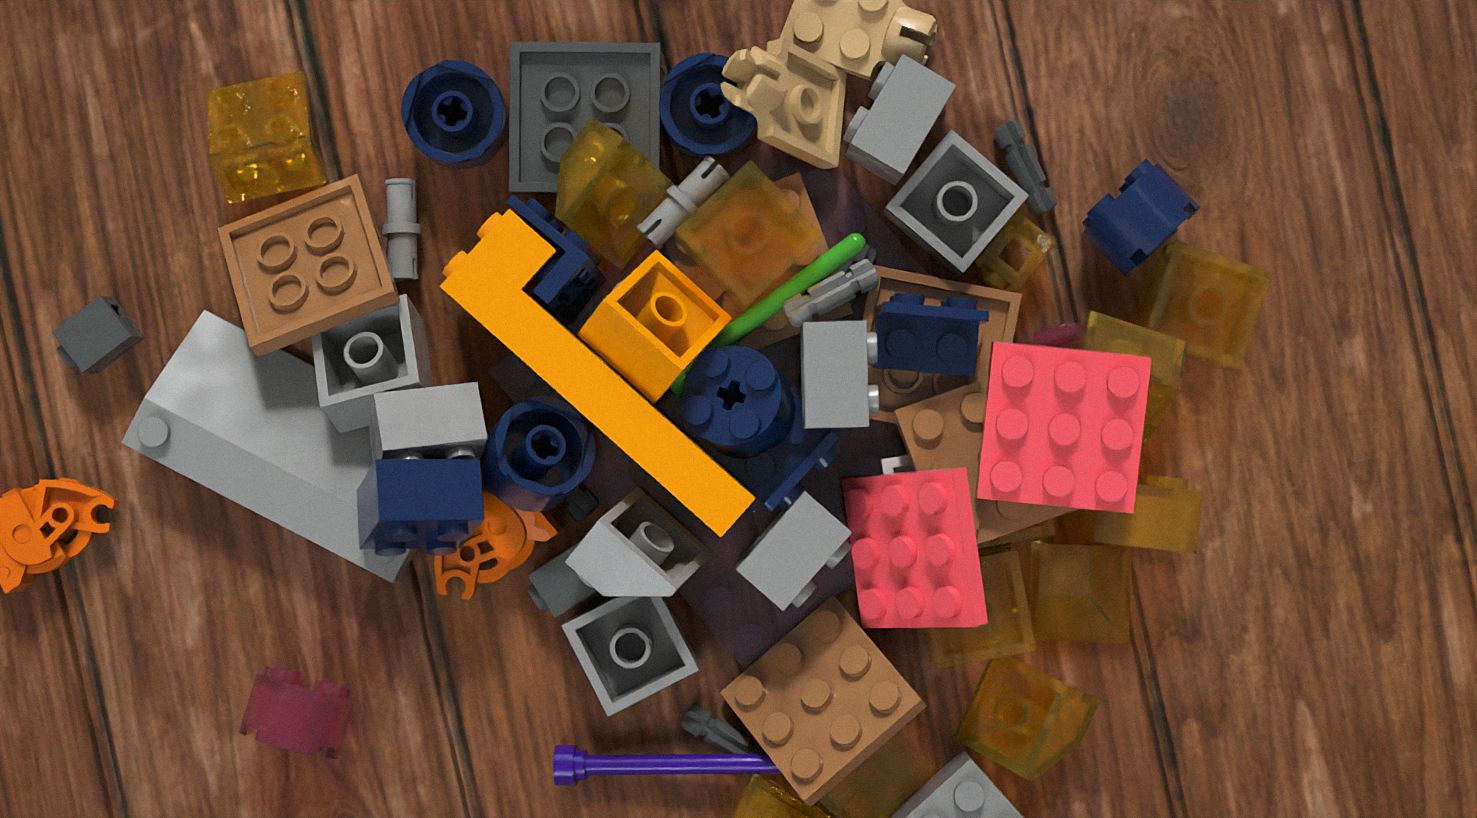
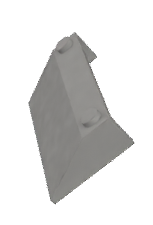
M204 310L144 397L121 443L391 583L403 578L417 549H406V553L401 555L378 556L375 554V549H359L356 490L373 464L369 440L370 426L340 433L320 408L314 365L281 348L257 358L249 347L244 329Z

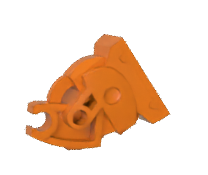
M482 484L484 521L461 548H457V552L449 555L435 556L434 567L438 594H450L449 582L451 578L460 577L466 585L461 599H472L477 591L478 583H491L499 580L511 569L524 563L534 552L538 541L546 542L564 530L549 510L528 512L515 509L499 500L495 495L490 494ZM492 558L499 562L491 569H481L482 562Z
M70 478L39 480V484L34 485V487L27 489L14 488L2 494L3 497L0 498V586L4 593L21 592L34 583L35 574L51 572L62 567L72 557L86 549L92 540L94 532H113L115 523L103 524L99 522L96 512L102 505L117 509L120 500L98 488L83 484L81 480ZM78 530L75 539L67 544L70 537Z

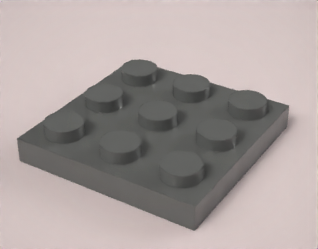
M510 42L509 193L660 195L659 101L661 94V44Z

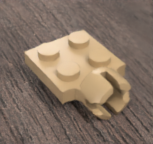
M794 0L779 39L784 38L841 70L872 82L874 74L880 66H884L886 62L896 66L902 54L924 66L929 57L924 54L927 47H933L937 33L936 19L932 15L909 8L904 3V0Z
M784 38L767 42L766 51L757 46L752 47L751 51L748 49L736 51L728 59L723 68L722 75L738 83V85L735 87L727 82L721 83V90L730 103L754 115L758 123L757 139L822 170L838 167L847 72Z

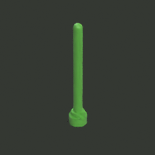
M852 233L726 325L705 350L712 347L721 348L735 345L783 309L785 300L798 293L803 295L807 292V288L819 283L859 254L865 248V238L859 233ZM701 354L670 387L678 398L682 396L683 385L688 373L699 360Z

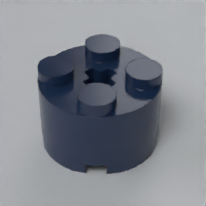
M699 53L679 62L669 72L660 94L659 110L667 137L680 152L699 162H702L707 155L711 156L716 162L737 155L751 142L758 128L757 120L753 114L733 105L725 98L721 90V83L727 82L737 87L738 83L722 75L723 68L729 57L715 53ZM708 98L712 104L719 101L722 103L719 106L718 117L712 118L708 113L702 116L699 114L702 111L701 101Z
M446 60L436 63V65L415 76L405 90L401 105V117L406 132L412 143L433 162L446 168L459 170L479 167L487 164L503 146L509 131V108L505 97L495 82L479 67L460 60ZM459 105H461L467 117L464 121L458 120L455 126H453L446 118L448 111L456 112Z
M1147 159L1140 163L1124 179L1126 182L1118 189L1122 193L1119 197L1115 199L1108 193L1087 213L1088 217L1082 222L1087 228L1083 234L1124 277L1128 276L1135 267L1137 268L1178 231L1177 227L1186 219L1189 220L1201 208L1159 163L1153 166Z
M737 345L721 348L712 347L701 354L699 360L688 373L682 390L683 418L702 439L718 452L731 458L751 459L760 456V453L772 446L776 447L784 441L792 428L796 413V403L791 388L782 373L760 352L749 347ZM743 396L746 397L743 404L735 403L737 400H741Z
M551 396L531 397L512 406L487 434L488 439L485 451L480 458L484 488L505 504L522 511H548L560 504L588 476L595 461V440L592 431L589 433L582 422L583 416L571 404Z

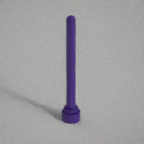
M556 745L553 758V774L556 786H576L579 780H587L588 775L782 774L767 753L588 755L587 750H579L577 745Z

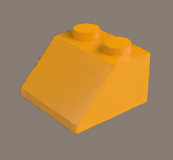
M656 249L603 299L577 333V336L655 404L730 322L732 317Z

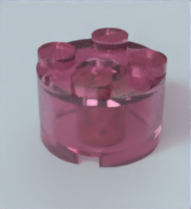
M266 666L264 674L257 673L239 733L246 736L253 734L254 729H258L255 740L312 755L313 750L321 751L322 747H326L325 758L338 759L355 703V699L348 697L351 687L325 679L316 680L314 686L300 683L302 673L278 666Z

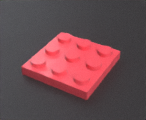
M992 341L976 481V498L1134 514L1152 357Z
M966 467L855 476L841 479L848 529L852 532L849 539L852 545L851 554L862 628L977 627L988 624Z

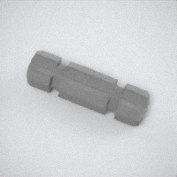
M863 259L850 266V272L845 274L843 271H840L807 288L808 293L802 296L798 293L785 300L783 310L789 322L794 327H800L803 322L813 320V314L818 313L821 316L855 298V292L860 290L863 294L878 286L880 283L879 276L873 264L868 259Z

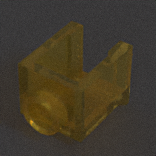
M1017 211L989 242L974 263L982 268L978 275L990 287L999 290L1007 288L1010 292H1016L1057 242ZM1012 238L1031 253L1017 272L998 257Z

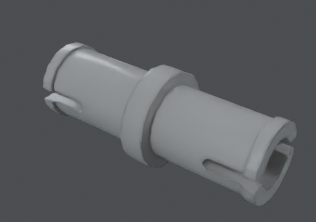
M705 156L704 160L678 187L672 185L666 191L668 197L641 224L637 225L636 228L647 240L650 239L657 249L660 250L663 244L689 218L695 220L701 214L699 207L725 181L730 179L725 169L720 164L716 165V161L711 156Z
M409 178L385 180L387 224L382 225V236L387 237V259L395 282L418 281L417 237L422 236V225L417 223L416 187H418V181Z

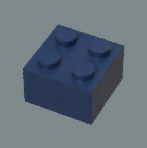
M375 459L356 490L359 549H375V554L378 556H397L406 553V549H426L427 554L435 556L453 554L457 552V548H461L484 521L480 459Z

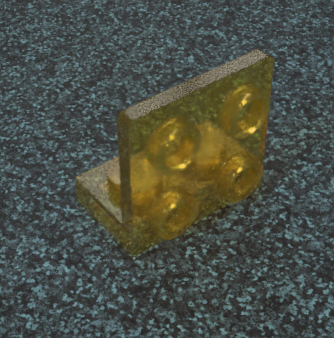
M303 71L215 88L207 92L210 166L229 203L327 183L326 168L312 138L308 85Z

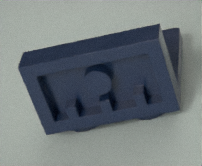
M512 194L506 203L527 225L563 255L559 260H551L541 270L537 277L538 285L533 292L559 318L569 325L607 281L606 277L597 267L602 260L591 251L593 248L571 229H568L562 235L565 229L536 200L530 198L524 204Z
M894 293L893 296H890L889 302H883L877 307L875 322L877 364L872 365L871 368L968 377L975 376L979 325L989 322V311L977 310V300L946 298V301H941L940 306L924 305V295Z
M794 394L796 403L795 419L784 441L776 447L772 446L760 453V456L751 459L733 458L725 466L770 512L777 504L786 510L805 490V487L799 482L812 467L821 472L841 451L834 444L841 434L834 428H802V401Z

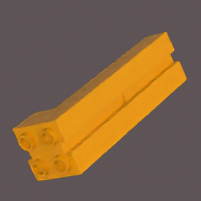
M510 208L503 216L495 212L478 230L477 236L481 240L471 252L466 254L463 250L460 251L446 265L442 274L447 278L440 287L719 537H722L756 499L755 495L532 297L533 290L538 285L537 277L541 270L551 260H559L562 256Z

